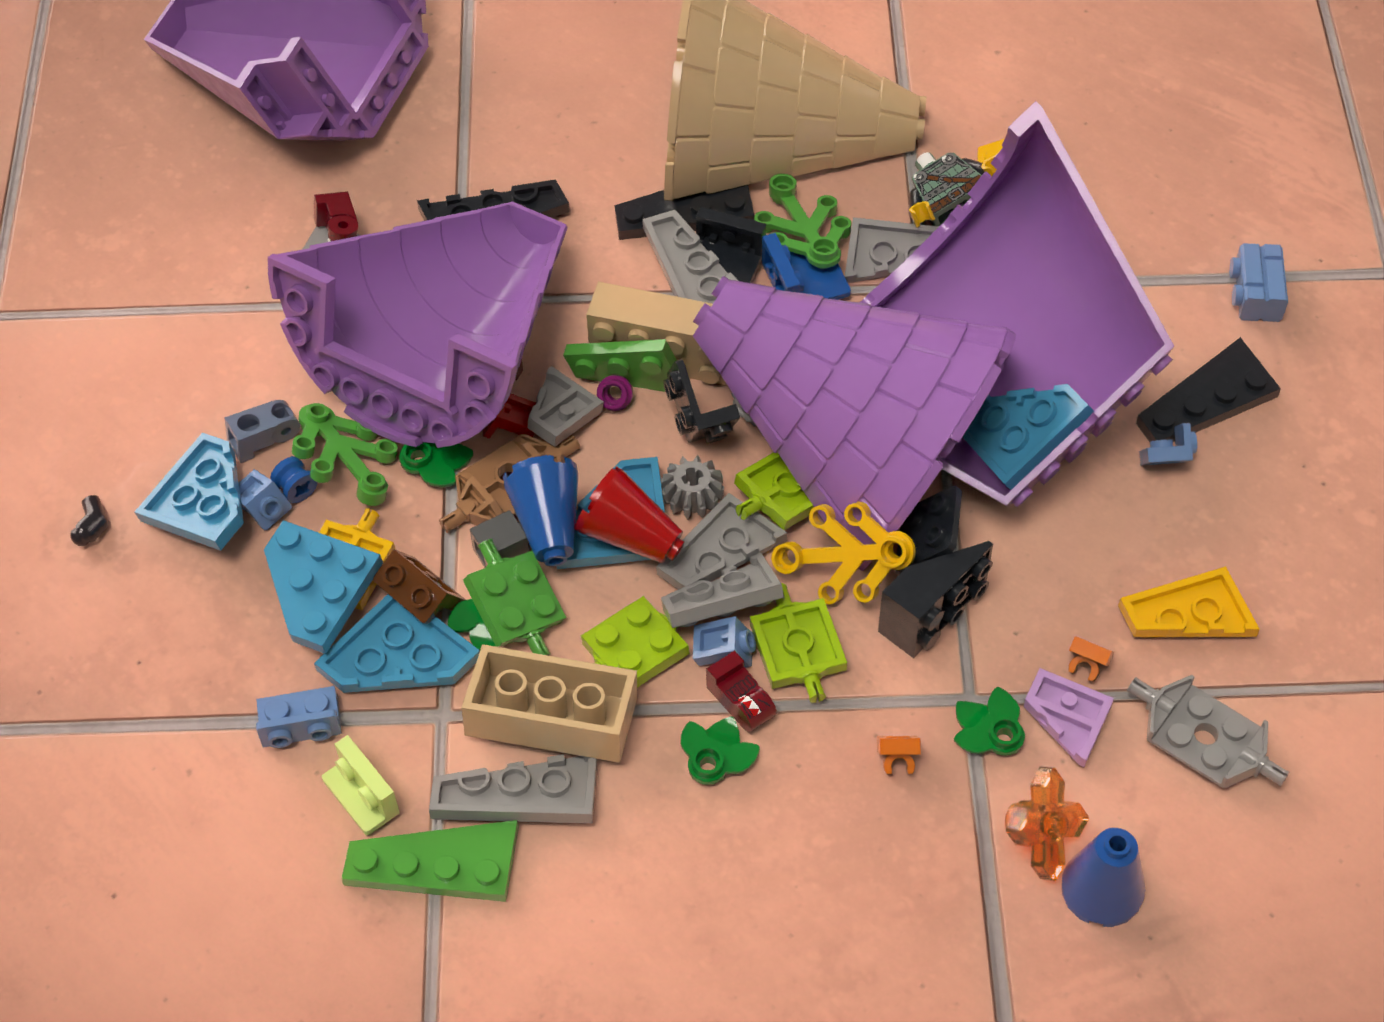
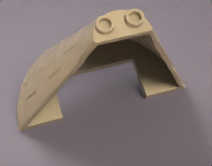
M683 0L670 96L664 200L672 201L701 192L710 194L769 180L777 174H788L794 177L828 168L834 169L881 157L915 151L916 139L923 140L925 119H918V117L925 116L926 96H918L888 78L878 76L848 56L839 54L809 34L805 35L773 14L764 12L746 0Z

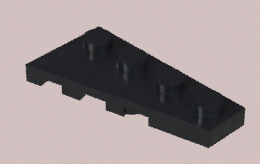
M556 179L512 186L511 191L497 192L494 189L480 191L481 195L461 198L460 194L446 196V201L430 203L429 199L417 200L418 210L424 221L509 202H515L550 218L570 212L569 202Z
M744 185L710 194L701 192L672 201L664 200V190L614 205L619 240L647 237L643 229V219L676 210L694 231H696V215L700 206L712 210H720L724 213L746 219H754L749 187Z
M1240 337L1138 414L1136 424L1149 442L1156 440H1173L1175 442V426L1182 423H1190L1191 432L1194 431L1196 433L1277 398L1281 388Z

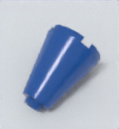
M554 455L531 457L517 462L512 466L513 473L508 476L505 472L503 476L504 488L535 558L547 566L564 564L567 558L572 556L574 552L579 480L577 464L564 457L565 463L555 462Z
M1108 828L1102 831L1066 865L1062 876V896L1067 907L1080 920L1087 923L1091 921L1103 924L1102 927H1114L1127 923L1138 913L1145 897V883L1138 844L1134 836L1128 831L1121 828Z

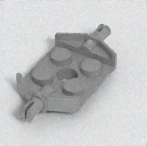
M1193 675L1166 685L1161 690L1158 688L1155 690L1137 677L1131 682L1127 692L1147 703L1145 709L1149 710L1147 741L1220 787L1228 788L1251 776L1257 778L1260 773L1281 787L1288 777L1289 771L1270 761L1269 757L1266 756L1268 721L1264 720L1261 726L1252 722L1192 685L1195 678ZM1207 731L1213 735L1215 742L1208 745L1202 744L1196 739L1194 733Z

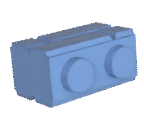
M1243 243L1239 247L1237 257H1232L1230 260L1229 275L1230 278H1236L1237 284L1233 286L1232 305L1239 307V318L1241 320L1258 321L1262 319L1263 321L1279 322L1283 319L1288 304L1283 249L1281 245L1264 244L1260 246L1259 244Z

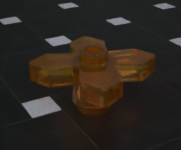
M1040 766L1030 783L1031 800H1021L1010 805L1005 815V826L1007 834L1015 845L1032 846L1031 867L1039 878L1056 881L1066 863L1064 837H1080L1089 821V816L1079 802L1064 801L1065 781L1056 768Z

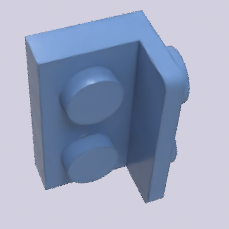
M335 686L256 699L258 711L256 730L263 748H283L293 742L305 740L323 741L331 736L342 734Z

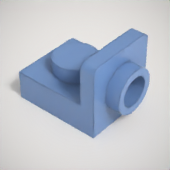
M1182 423L1174 427L1176 446H1173V440L1150 441V448L1139 451L1140 466L1185 463L1193 460V454L1197 452V436L1194 431L1191 432L1190 423Z
M255 469L239 482L242 509L248 512L264 530H268L292 508V505L276 484Z
M736 616L694 625L693 660L699 666L716 663L734 650L744 660L745 668L752 666V652L756 648L753 632Z

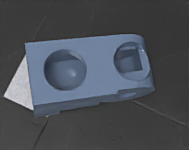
M274 400L224 417L227 441H229L240 463L253 459L254 451L273 445L275 442L289 441L298 434L301 427L288 403L284 400Z

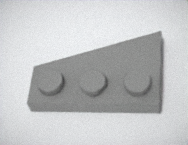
M728 493L683 539L685 544L674 561L667 558L663 563H659L656 566L657 575L678 590L698 580L711 582L722 576L721 570L731 565L737 568L750 561L751 556L760 552L763 554L786 542L787 532L758 512L747 517L745 520L741 519V515L738 516L735 509L737 505L743 502Z

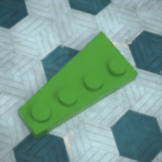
M518 820L349 841L342 874L343 885L506 902L519 828Z

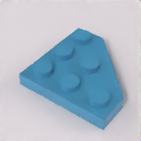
M1068 384L1054 385L1053 390L1036 391L1034 388L1007 391V394L991 397L988 394L964 433L963 438L997 477L1012 490L1062 441L1084 423L1094 410Z
M201 433L135 510L134 513L140 522L221 551L244 523L235 452L229 441Z
M658 457L621 460L616 466L624 470L664 511ZM598 485L577 505L576 522L582 510L589 513L588 507L591 503L589 498ZM575 530L574 552L572 556L567 558L564 564L556 567L557 569L651 559L586 536Z
M284 520L264 548L292 641L326 654L369 587L375 574L382 566L383 560L381 555Z
M387 594L343 635L326 654H323L314 665L317 672L343 693L455 684L476 664L480 650L436 616H434L429 624L422 623Z

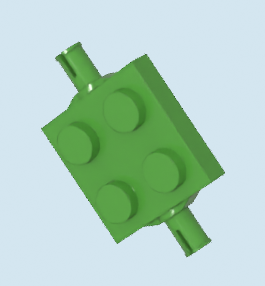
M492 538L481 542L478 548H480L488 565L484 569L468 574L463 579V582L495 646L502 647L512 642L527 641L532 653L549 656L551 653L540 634L545 629L560 624L566 616L533 551L513 558H501Z

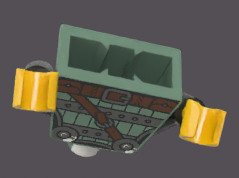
M929 152L920 155L915 162V166L919 171L912 176L915 188L909 193V215L913 219L916 228L920 227V223L926 220H930L932 226H940L957 205L963 206L971 198L968 192L982 174L987 171L993 176L997 169L991 164L995 156L988 158L984 162H979L968 158L961 159L955 153H947L937 160Z

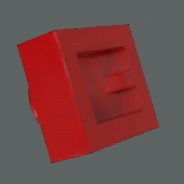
M510 393L507 402L497 417L483 429L482 436L490 439L496 429L501 428L518 435L526 434L533 437L535 433L528 429L527 426L529 415L536 402Z

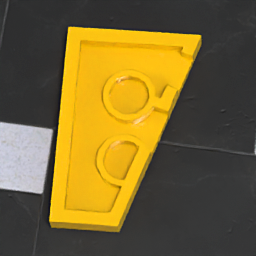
M1226 566L1122 597L1118 604L1134 637H1257L1260 630Z

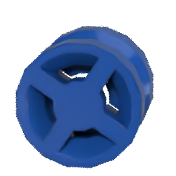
M295 456L288 457L278 463L270 476V479L279 489H283V495L290 503H299L307 499L314 492L318 482L311 478L310 471L305 470V464Z

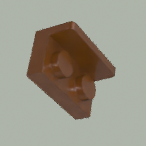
M395 549L373 578V581L425 624H429L438 611L441 612L444 608L453 610L459 602L466 600L415 557Z

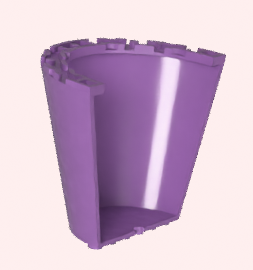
M1036 101L1008 127L1006 137L1002 143L1003 147L991 162L997 169L993 176L987 171L984 172L968 192L971 198L963 206L957 205L942 225L897 269L859 302L871 304L873 307L918 312L920 315L964 320L973 324L1007 327L1016 334L1010 354L1000 366L1002 370L989 392L991 397L1006 395L1007 391L1034 388L1036 391L1053 390L1054 385L1068 384L1094 410L1084 423L1062 441L1012 490L997 477L963 437L955 444L945 459H940L943 462L942 470L1005 506L1013 503L1016 507L1020 506L1033 493L1031 490L1033 486L1039 481L1045 485L1060 470L1061 465L1059 463L1064 459L1071 463L1085 449L1090 434L1097 438L1112 424L1111 421L1117 413L1115 410L1121 404L1127 407L1141 394V390L1145 387L1142 383L1152 372L1157 376L1173 360L1168 354L1174 347L1173 342L1043 107Z

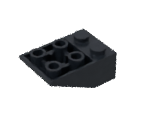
M986 541L908 566L882 591L878 632L913 659L923 648L925 650L932 648L940 637V631L948 623L954 625L962 616L965 605L971 599L978 600L989 586L987 576L993 565L991 561L993 543Z

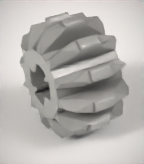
M698 455L693 461H687L682 456L680 465L670 463L667 468V474H663L661 479L662 496L665 504H670L673 514L683 510L687 519L692 513L696 512L703 518L706 514V509L712 510L718 504V500H722L724 496L721 470H715L712 460L702 464Z

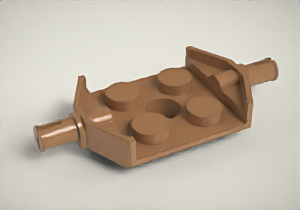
M520 434L455 475L459 502L456 503L457 509L444 518L439 519L440 525L445 529L446 533H449L463 522H470L477 526L508 510L515 516V510L504 488V480L500 479V476L505 472H513L512 466L531 457L554 455L555 462H562L564 457L581 448L578 440L571 435L568 439L554 447L526 434Z

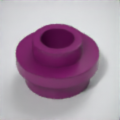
M610 375L599 383L597 397L604 401L603 407L607 410L620 411L630 404L633 398V388L625 377ZM612 386H616L621 390L620 398L611 396L610 388Z

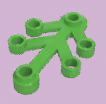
M788 174L774 175L769 181V195L775 203L785 207L793 221L774 216L768 211L757 212L754 220L766 224V233H770L775 229L804 238L806 242L788 238L786 234L781 232H774L781 245H787L790 252L806 256L807 261L813 266L824 269L838 264L841 259V250L838 247V243L841 239L850 236L851 220L844 216L834 217L831 220V228L827 236L821 237L818 233L825 220L836 215L837 199L830 195L819 197L817 207L809 219L795 198L796 179Z
M313 403L302 407L299 411L298 420L303 432L293 439L292 454L299 459H309L314 455L316 437L322 436L326 441L320 458L315 459L311 464V478L319 483L329 482L332 479L334 462L338 456L358 480L356 492L358 500L369 506L382 504L386 500L388 484L384 476L377 472H370L356 453L376 458L381 463H392L396 459L397 444L388 439L379 440L376 444L366 442L375 439L377 434L356 421L335 416L334 412L323 404ZM337 430L356 434L362 440L340 435Z

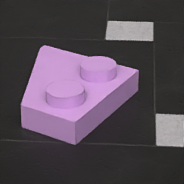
M1039 668L1025 698L1023 707L1078 765L1085 767L1114 698Z

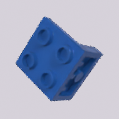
M776 233L762 236V265L772 286L776 287V290L820 295L824 298L835 300L851 295V288L839 264L824 269L818 268L810 264L806 256L790 252L787 245H781Z

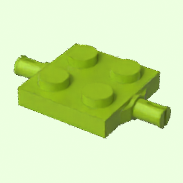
M773 452L736 474L734 484L749 498L737 505L735 509L737 515H741L743 520L757 511H762L785 531L808 517L811 509L814 507L779 453Z
M781 583L784 597L776 599L777 606L769 612L750 616V627L754 634L771 688L776 689L795 683H804L810 702L816 703L817 698L820 702L826 698L819 679L823 676L846 671L847 660L824 598L806 603L792 602L787 585Z
M644 596L581 635L582 645L593 656L595 664L636 670L637 688L690 654L689 645L676 632L678 627L672 628L667 617L658 612Z

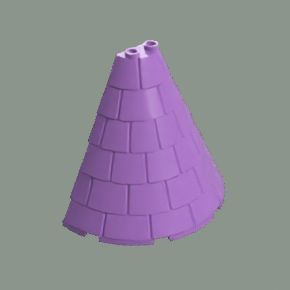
M515 202L436 217L432 220L393 227V230L310 245V248L272 254L267 257L272 299H280L286 318L280 325L298 361L324 394L332 391L347 405L344 410L345 414L363 427L394 442L415 447L423 442L435 443L437 448L451 446L466 441L485 429L497 417L507 402L525 346L531 335L534 320L541 306L544 291L549 283L554 263L558 257L568 227L560 221Z
M725 276L720 279L711 295L717 298L713 305L710 307L704 303L693 320L698 325L693 334L694 339L716 370L721 374L745 413L750 415L773 452L779 453L813 506L821 504L831 506L835 511V519L862 544L876 543L859 526H852L847 523L844 517L846 507L858 501L864 502L870 508L871 517L887 532L897 531L942 469L943 462L940 459L947 457L973 421L1002 370L1000 366L1010 354L1016 336L1007 327L973 324L964 320L920 315L918 312L873 307L867 303L824 298L820 295L776 290V287L729 280ZM855 507L853 509V516L857 520H861L862 513L860 509ZM819 510L818 513L825 523L827 519L824 511ZM865 560L858 569L864 571L873 560Z

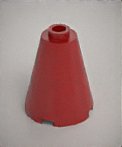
M618 466L615 469L612 468L598 484L589 498L591 500L588 507L589 513L582 510L575 524V530L581 534L659 563H663L667 558L674 561L685 544L680 539L683 531Z

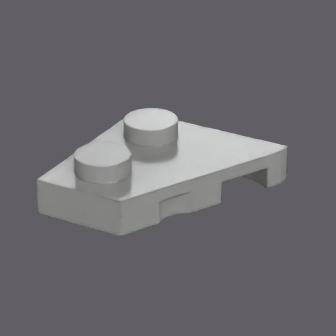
M551 366L547 370L544 385L540 388L537 395L536 405L533 406L529 415L527 428L555 447L602 413L604 401Z

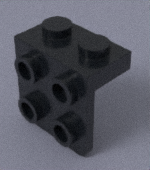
M700 206L696 215V234L700 237L701 244L719 258V264L727 273L731 272L738 281L752 283L762 261V236L766 235V224L757 222L754 219H746L724 213L720 210H712Z
M682 359L674 361L667 372V379L663 380V384L669 401L674 400L678 410V414H675V422L679 434L686 435L688 443L704 438L706 443H713L728 437L727 433L733 431L732 427L741 418L737 405L734 404L701 414L684 361Z
M951 486L918 502L901 525L900 531L911 537L916 550L915 558L909 566L950 554L955 550L958 539L962 490L958 487ZM898 544L897 556H901L902 548ZM906 568L895 570V573L900 575Z

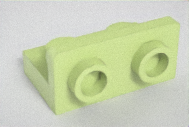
M347 735L334 744L339 759L335 762L336 766L322 775V780L365 835H369L400 814L394 791Z

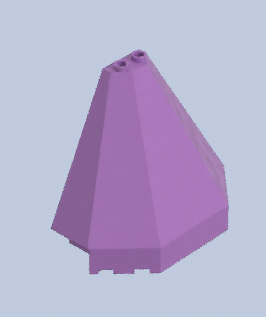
M171 0L144 38L148 46L161 57L277 139L347 141L374 138L429 47L428 33H423L421 14H426L425 0Z

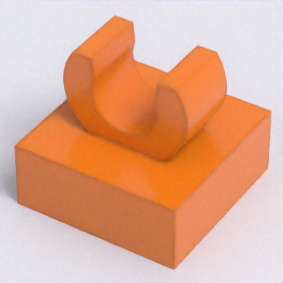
M1075 636L1069 651L1079 655L1070 661L1069 672L1075 673L1077 666L1081 662H1088L1091 665V673L1088 680L1095 681L1100 673L1098 663L1109 666L1114 652Z
M877 736V752L880 755H886L883 760V768L886 774H892L891 765L896 758H903L906 761V773L913 774L915 762L910 755H921V742L918 736Z

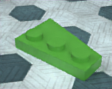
M666 339L566 344L563 354L576 378L601 382L607 376L620 375L625 377L632 387L665 392L663 380L667 379V372L674 361H677Z

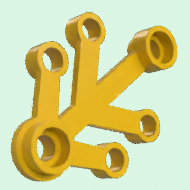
M858 501L849 504L844 511V517L848 524L859 526L876 544H862L835 519V511L831 506L821 504L811 509L809 513L810 523L815 528L824 530L840 546L802 548L796 542H786L776 546L772 552L771 560L774 568L780 573L790 574L801 569L804 564L843 562L829 581L822 583L818 588L819 598H824L826 604H833L843 598L844 586L865 560H878L868 576L857 581L853 587V594L860 602L866 603L877 598L880 591L879 585L892 569L901 570L908 567L915 558L916 550L914 542L909 535L901 531L887 532L871 517L869 506L864 502ZM855 507L860 509L862 513L861 520H857L853 516V509ZM819 510L824 511L827 519L825 523L821 522L818 518ZM895 543L899 544L902 548L901 556H897L893 551ZM789 550L795 554V563L791 562L788 558ZM863 584H867L870 587V596H866L862 592ZM828 586H831V587L834 588V590H835V597H834V598H831V597L827 594V587H828Z

